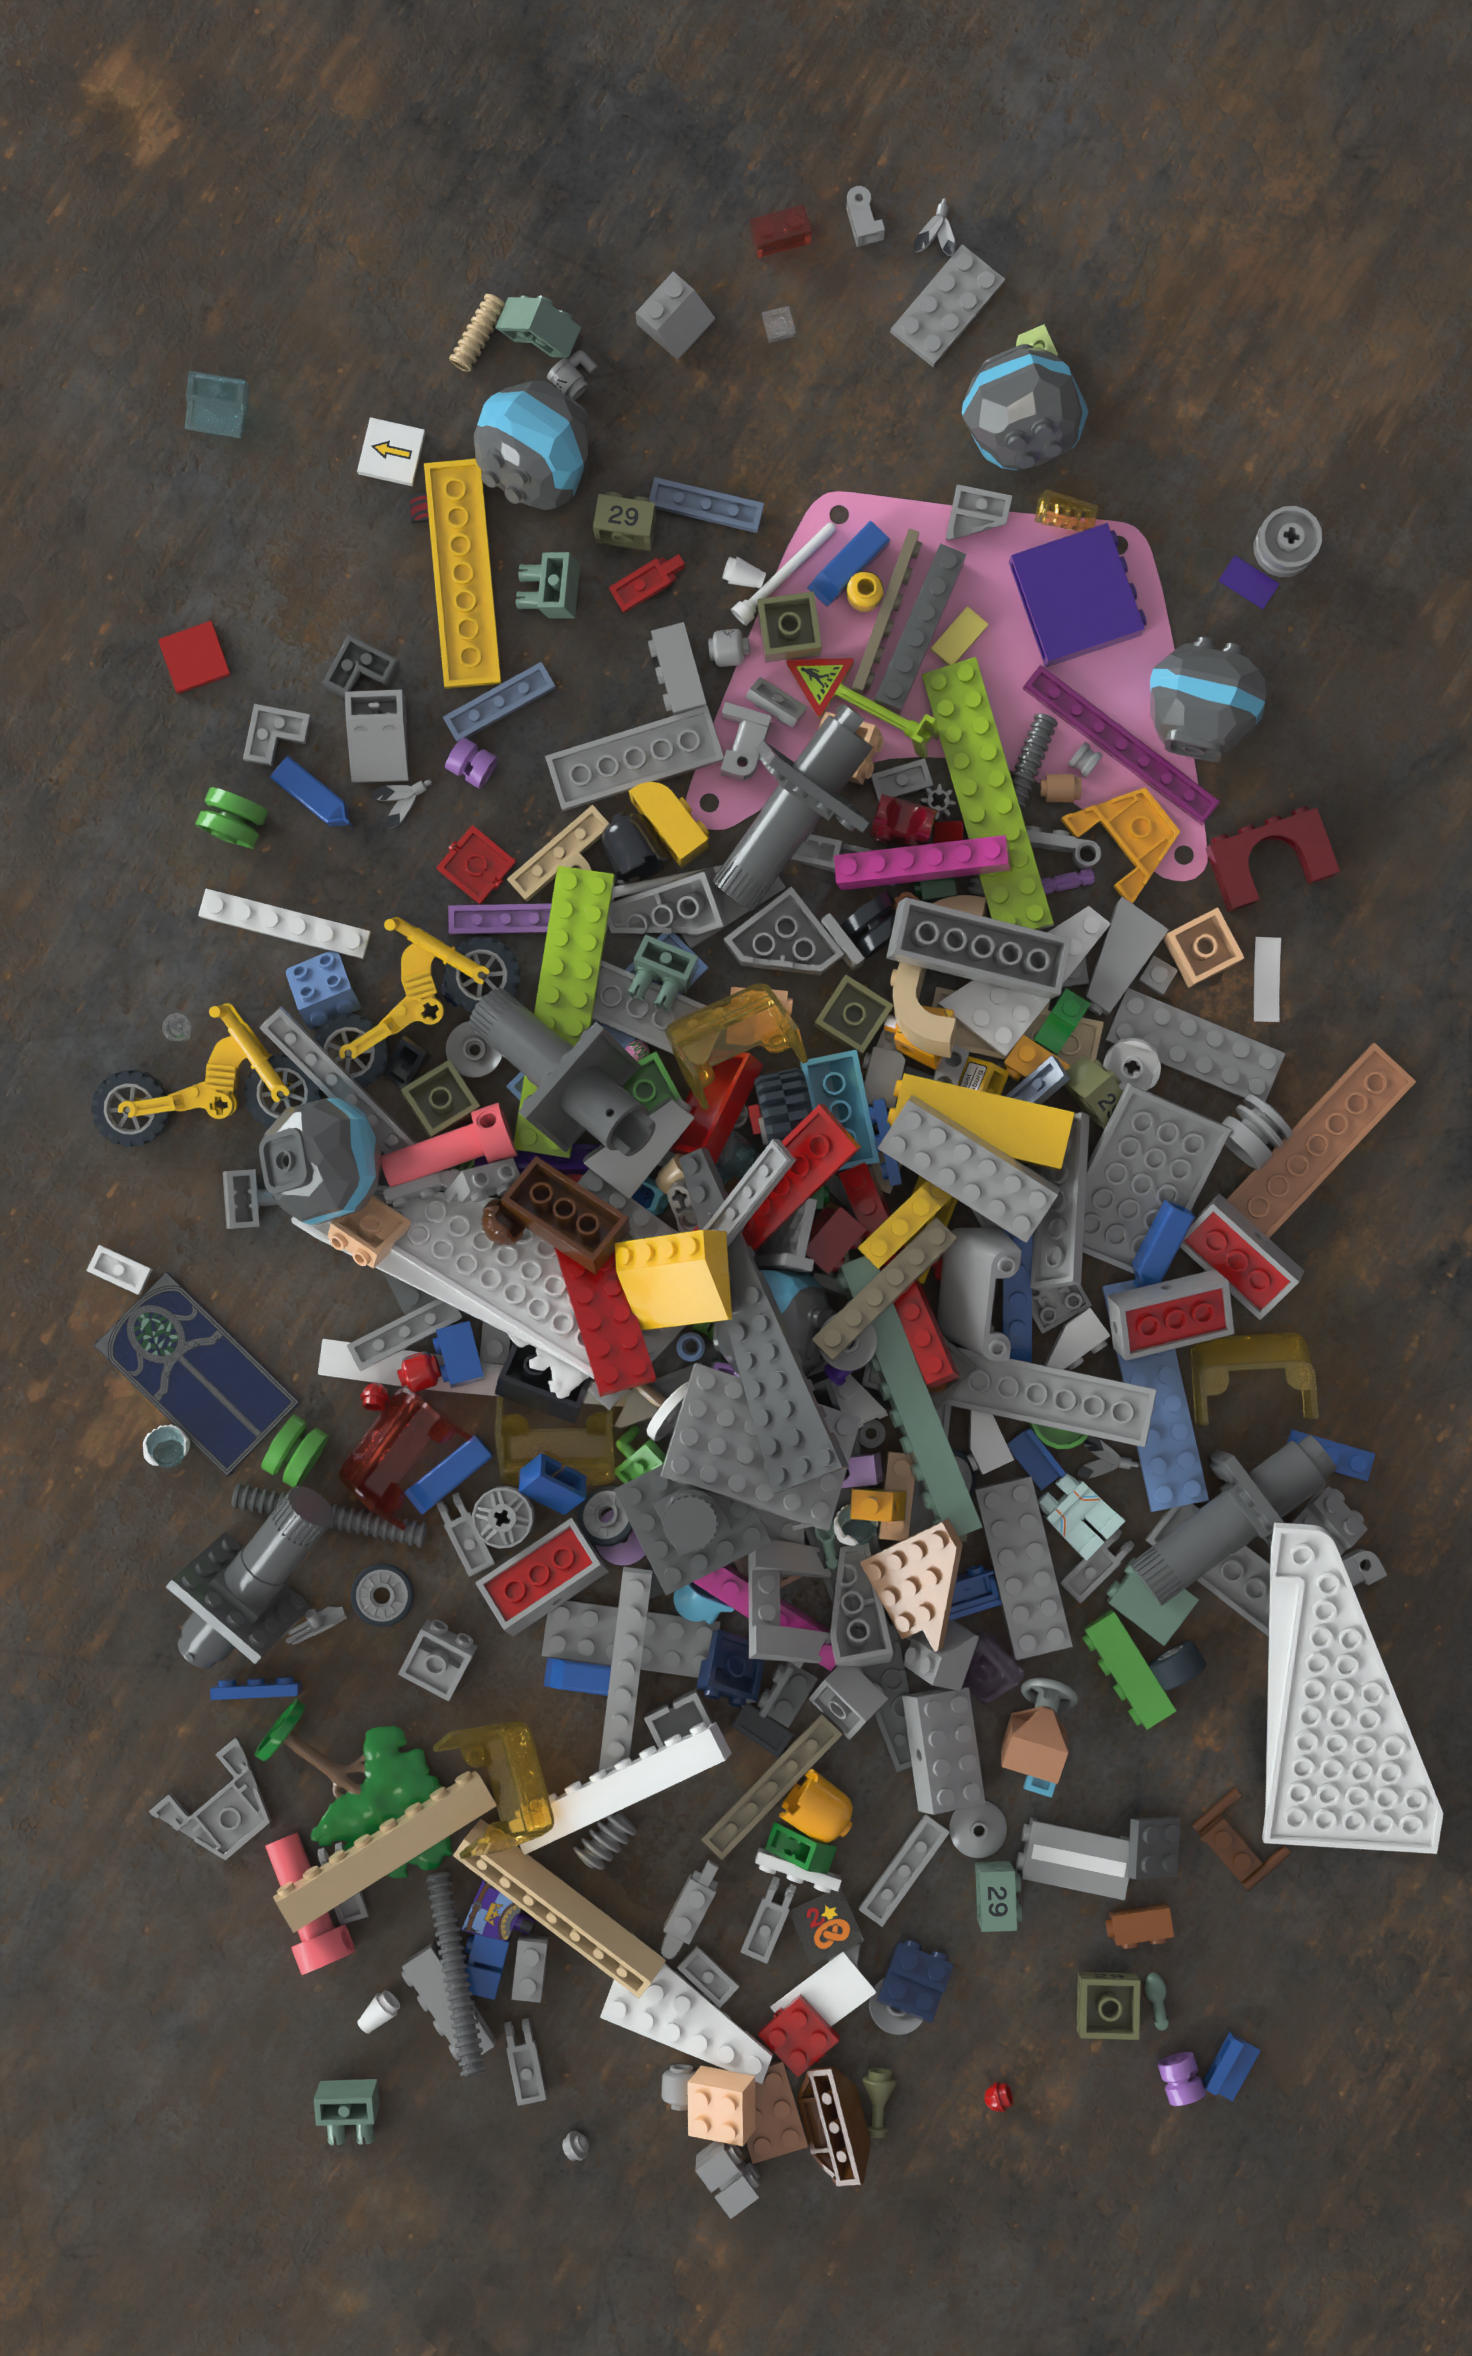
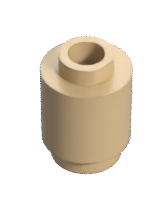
M676 1154L658 1172L656 1184L665 1194H668L670 1187L676 1180L685 1179L679 1158L685 1156L684 1154Z

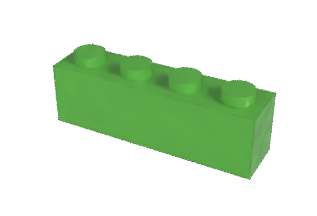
M1109 1610L1082 1627L1086 1634L1082 1636L1083 1641L1091 1652L1093 1650L1097 1651L1101 1660L1097 1661L1098 1665L1106 1677L1110 1674L1117 1683L1112 1687L1121 1701L1127 1699L1132 1707L1128 1713L1137 1726L1142 1723L1148 1730L1176 1712V1709L1114 1611Z

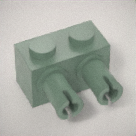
M570 552L543 553L542 564H520L519 570H523V572L518 573L520 582H540L539 592H517L516 597L520 598L516 599L517 609H539L548 618H575L580 563Z
M645 934L634 957V972L637 974L627 991V995L634 999L637 993L636 1000L643 1001L652 980H655L663 985L653 1005L657 1009H661L663 1005V1011L670 1012L678 991L687 992L698 968V956Z
M378 2079L320 2081L314 2097L316 2126L327 2125L328 2144L334 2145L335 2138L337 2145L346 2142L344 2125H356V2141L358 2144L364 2143L363 2138H365L366 2144L375 2141L373 2124L380 2107Z

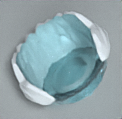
M172 1424L169 1426L160 1425L158 1429H153L152 1432L148 1433L143 1441L144 1458L153 1466L165 1469L175 1467L187 1455L190 1449V1440L181 1428Z
M851 1503L850 1505L846 1504V1506L841 1508V1511L836 1513L834 1519V1533L841 1543L850 1546H860L869 1543L875 1536L878 1521L851 1519Z

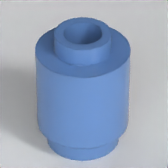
M690 1332L678 1339L676 1348L682 1359L696 1361L703 1356L706 1346L700 1335ZM690 1341L695 1342L697 1345L696 1351L692 1353L686 1350V1344Z

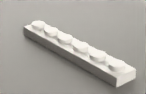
M205 889L198 915L204 919L328 951L339 952L340 954L363 960L371 936V932L368 930L210 889Z

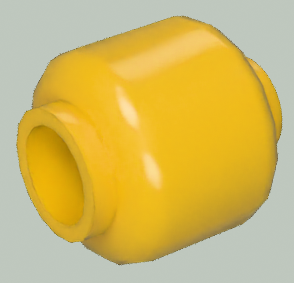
M862 571L856 573L847 585L846 597L848 603L860 612L874 610L879 606L883 598L884 586L882 580L872 572Z

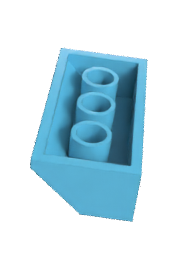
M857 1050L800 1061V1069L803 1070L812 1109L814 1110L819 1104H824L861 1146V1149L837 1172L846 1171L864 1162L868 1165L879 1163Z

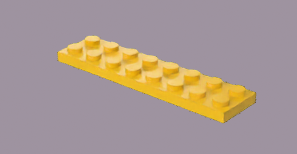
M476 459L424 463L445 689L501 684L484 488L481 478L482 470L476 463Z

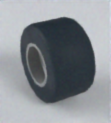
M1192 1640L1181 1642L1155 1657L1149 1664V1668L1163 1690H1171L1187 1683L1198 1676L1207 1666L1206 1661Z

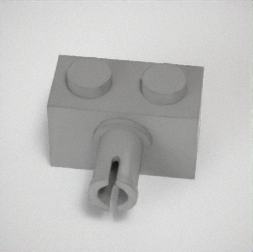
M255 1169L223 1172L226 1228L259 1227V1206L279 1205L277 1200L273 1198V1194L267 1189H258Z

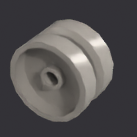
M1284 506L1273 511L1262 523L1253 542L1254 555L1258 564L1267 573L1277 577H1292L1303 572L1318 554L1322 544V529L1317 518L1308 510L1298 506Z

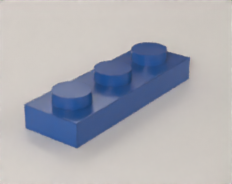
M885 1097L874 1099V1106L869 1107L872 1124L877 1123L879 1135H874L877 1148L891 1128V1125L887 1123L888 1111ZM884 1153L885 1163H880L883 1179H889L890 1186L902 1184L898 1161Z
M1290 1429L1286 1444L1292 1440L1297 1444L1309 1434ZM1313 1436L1334 1462L1337 1468L1336 1473L1368 1481L1375 1453Z
M291 1676L277 1677L276 1682L265 1683V1678L247 1679V1684H236V1679L219 1680L218 1685L210 1688L211 1700L298 1696L302 1693V1682L294 1681V1678Z

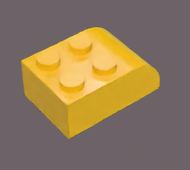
M656 782L641 783L629 790L631 803L640 814L647 817L660 841L681 869L709 849V831L700 820L697 822L693 820L692 809L683 797L678 800L668 787Z

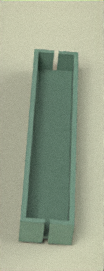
M865 1256L843 1264L837 1271L838 1274H836L835 1280L840 1292H846L849 1299L847 1304L881 1272ZM892 1304L872 1323L877 1335V1347L875 1354L868 1364L872 1373L878 1372L881 1383L878 1384L879 1392L883 1401L889 1400L892 1408L888 1412L894 1428L899 1427L903 1435L899 1442L904 1454H910L914 1465L910 1466L915 1482L921 1481L925 1492L921 1493V1497L926 1509H932L935 1520L931 1521L932 1525L949 1519L959 1537L982 1528V1525L895 1306Z

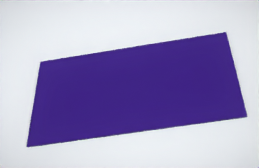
M1235 555L1218 580L1261 609H1264L1279 586V583Z

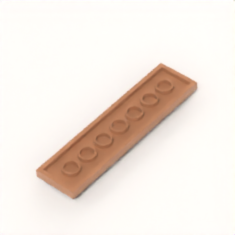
M1375 1042L1372 1043L1291 1129L1293 1136L1287 1141L1282 1139L1283 1146L1280 1149L1275 1147L1272 1149L1273 1157L1259 1171L1254 1169L1226 1200L1263 1234L1270 1238L1416 1081Z

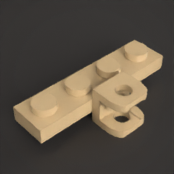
M593 805L590 806L507 878L508 882L528 902L556 877L558 866L592 871L582 854L602 837L603 830L609 824L608 821Z

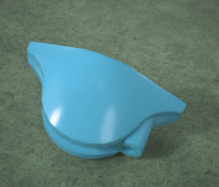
M693 1582L674 1592V1605L682 1617L690 1621L704 1620L712 1625L721 1612H733L735 1610Z

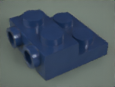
M715 1630L712 1633L708 1658L701 1661L696 1689L703 1690V1696L706 1698L719 1700L721 1697L729 1699V1705L743 1708L745 1704L757 1702L765 1660L749 1659L748 1639L721 1630Z
M906 1940L904 1944L899 1943L895 1946L877 2002L932 2023L941 1996L946 1990L954 1964L948 1962L949 1957L945 1954L932 1951V1954L929 1955L921 1951L922 1946L918 1943Z

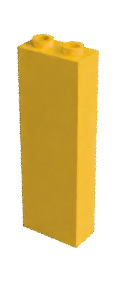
M905 1073L902 1080L897 1079L893 1096L898 1097L896 1108H890L887 1123L891 1126L910 1096L914 1095L1016 1161L1061 1172L1074 1112Z

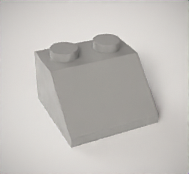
M674 271L636 311L637 325L678 361L716 320L696 291Z
M950 1620L948 1621L944 1646L934 1652L922 1631L912 1638L910 1646L905 1653L903 1665L933 1686L961 1691L979 1636L958 1622Z
M838 1666L820 1684L809 1700L850 1740L883 1706L888 1698L884 1695L879 1685L872 1683L863 1674L861 1667Z

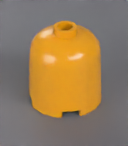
M813 1769L808 1770L804 1774L807 1779L800 1786L796 1783L787 1794L781 1806L786 1809L785 1813L782 1811L779 1817L820 1843H829L839 1836L844 1837L852 1827L850 1819L853 1805L851 1800Z

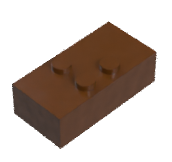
M535 1156L501 1198L504 1214L595 1275L614 1253L615 1243L622 1242L630 1232L628 1216L537 1156Z

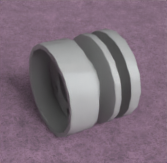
M1249 1094L1243 1100L1245 1106L1238 1105L1235 1108L1242 1121L1240 1122L1228 1116L1221 1124L1231 1129L1225 1145L1243 1162L1259 1171L1273 1157L1266 1144L1268 1143L1280 1149L1283 1146L1281 1139L1289 1140L1293 1136V1132L1283 1117L1273 1107L1256 1096Z
M510 1485L497 1486L484 1493L475 1503L472 1513L473 1528L477 1536L487 1545L498 1549L511 1548L522 1542L532 1531L536 1520L535 1506L531 1498L519 1493V1488ZM506 1510L510 1523L504 1522L501 1525L498 1523L499 1517L496 1516V1513H502Z

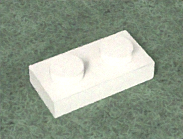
M98 1245L87 1269L88 1272L137 1295H141L153 1270L102 1245Z

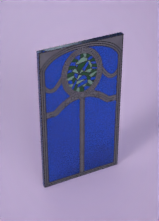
M167 1271L162 1273L161 1277L93 1345L167 1419L178 1428H181L189 1440L227 1477L300 1403L267 1368Z

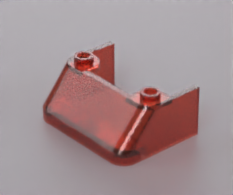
M402 1387L396 1391L386 1405L385 1410L379 1414L340 1469L339 1479L371 1512L404 1531L407 1526L395 1515L404 1502V1491L398 1485L431 1440L438 1444L445 1443L453 1437L454 1432L468 1441L472 1436L455 1420L417 1392H412L408 1387Z

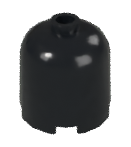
M627 812L614 815L611 818L612 822L603 830L601 840L617 882L623 885L629 884V879L637 876L642 881L663 870L664 865L662 862H669L670 860L647 817L642 814H627Z

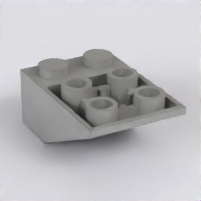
M403 691L345 692L346 727L352 783L409 781L406 696Z

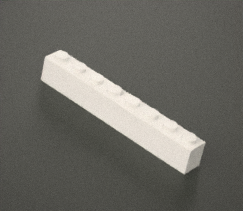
M702 1722L690 1729L691 1734L685 1737H681L680 1734L674 1735L664 1741L666 1746L659 1749L651 1746L640 1752V1758L631 1761L629 1757L614 1765L615 1770L606 1773L605 1769L591 1775L589 1777L590 1781L581 1785L580 1781L569 1785L564 1789L566 1793L558 1797L555 1793L540 1800L541 1805L535 1808L527 1805L515 1812L516 1817L509 1825L524 1855L725 1761L732 1753L717 1723L714 1722L707 1726L705 1722Z

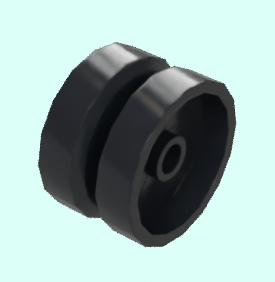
M888 891L866 902L840 926L850 940H854L864 934L855 944L856 948L865 958L864 960L890 943L896 912L888 918L886 916L895 908L896 901Z

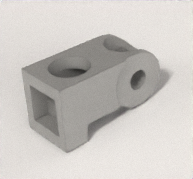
M855 186L849 190L846 204L847 214L857 247L884 240L885 233L882 219L874 221L870 208L871 194L863 186Z
M954 1045L952 1053L958 1056L952 1054L951 1058L942 1057L938 1069L934 1072L933 1080L957 1085L970 1051Z

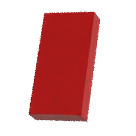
M760 1105L748 1106L753 1138L761 1137V1130L758 1118L762 1117Z

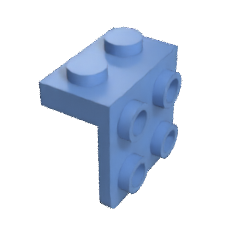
M328 951L286 970V976L298 1011L309 1030L322 1026L336 1016L351 1014L362 1008L349 982L339 952Z

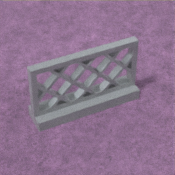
M808 1198L763 1244L761 1255L753 1257L758 1269L787 1270L792 1272L812 1271L814 1260L805 1258L817 1200Z

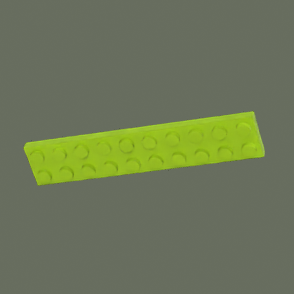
M973 657L922 674L969 839L1006 835L1009 842L1011 871L979 874L991 918L1035 930L1054 926L977 658Z
M558 866L534 1015L560 1037L565 1038L575 1046L579 1042L582 1033L592 1026L615 875ZM525 1075L519 1110L524 1100L538 1089ZM518 1113L514 1138L516 1150L571 1158L572 1146L567 1152L563 1151Z

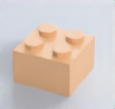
M1219 908L1182 925L1163 937V941L1188 988L1244 959Z
M700 2066L688 2081V2136L744 2146L756 2130L755 2076Z

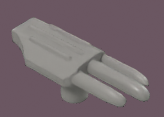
M343 1606L326 1607L319 1612H316L315 1609H309L305 1613L308 1621L291 1629L288 1633L293 1636L287 1638L286 1642L295 1645L337 1625L347 1618Z

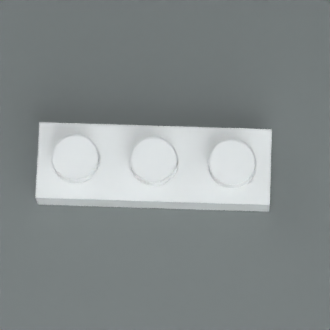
M758 1848L755 1863L760 1865V1870L775 1874L777 1870L787 1874L786 1878L793 1882L802 1884L805 1880L814 1883V1888L822 1892L830 1893L831 1889L838 1892L842 1881L841 1875L828 1872V1874L809 1872L763 1848Z

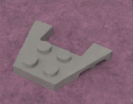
M238 1736L216 1754L233 1775L234 1779L195 1813L189 1815L172 1793L149 1811L152 1816L162 1819L173 1826L172 1828L188 1835L196 1843L224 1860H227L272 1821Z

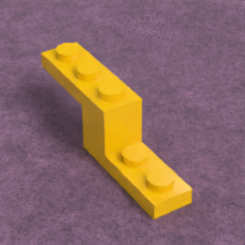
M927 1180L857 1249L879 1269L953 1196Z

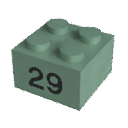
M1010 1861L975 1862L977 1921L981 1931H1017V1922H1022V1907L1019 1904L1018 1898H1016V1892H1021L1020 1874L1013 1868Z

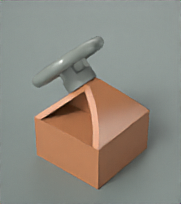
M1046 1678L1029 1679L1022 1684L1021 1692L1027 1700L1035 1704V1708L1011 1713L1001 1743V1764L1003 1768L1058 1784L1068 1756L1067 1730L1057 1716L1058 1710L1074 1707L1078 1702V1696L1071 1687L1059 1681ZM1032 1688L1038 1692V1696L1033 1694L1030 1691V1689Z

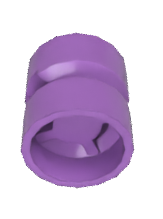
M462 737L451 751L446 761L445 769L458 777L465 775V780L480 789L491 776L498 757L485 749L478 751L477 744Z
M1192 2052L1172 2054L1158 2062L1157 2065L1163 2081L1168 2082L1165 2090L1170 2105L1181 2106L1202 2099L1206 2095L1202 2079L1196 2075L1198 2066Z

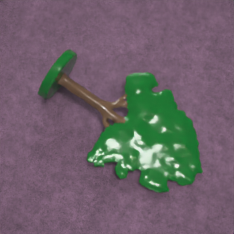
M295 1699L285 1709L255 1752V1756L265 1762L283 1743L330 1778L333 1783L332 1791L336 1800L330 1804L326 1814L322 1817L318 1826L312 1830L311 1840L319 1842V1846L331 1847L332 1842L347 1841L344 1847L347 1851L355 1846L354 1842L358 1838L366 1834L373 1835L380 1830L379 1826L385 1821L392 1818L397 1820L405 1815L404 1811L408 1807L418 1802L420 1804L430 1799L431 1793L442 1787L437 1777L428 1774L429 1768L426 1765L423 1750L416 1748L406 1753L398 1751L400 1746L406 1745L407 1740L404 1737L403 1730L396 1726L370 1729L365 1734L364 1754L352 1764L344 1766L332 1762L292 1732L306 1708L305 1704L298 1699ZM362 1772L365 1773L366 1778L364 1783L359 1785L355 1784L346 1775L348 1773ZM341 1787L347 1791L346 1795L341 1793ZM450 1835L387 1875L393 1879L407 1878L409 1876L406 1872L407 1863L418 1865L421 1870L425 1871L437 1869L444 1856L452 1855Z

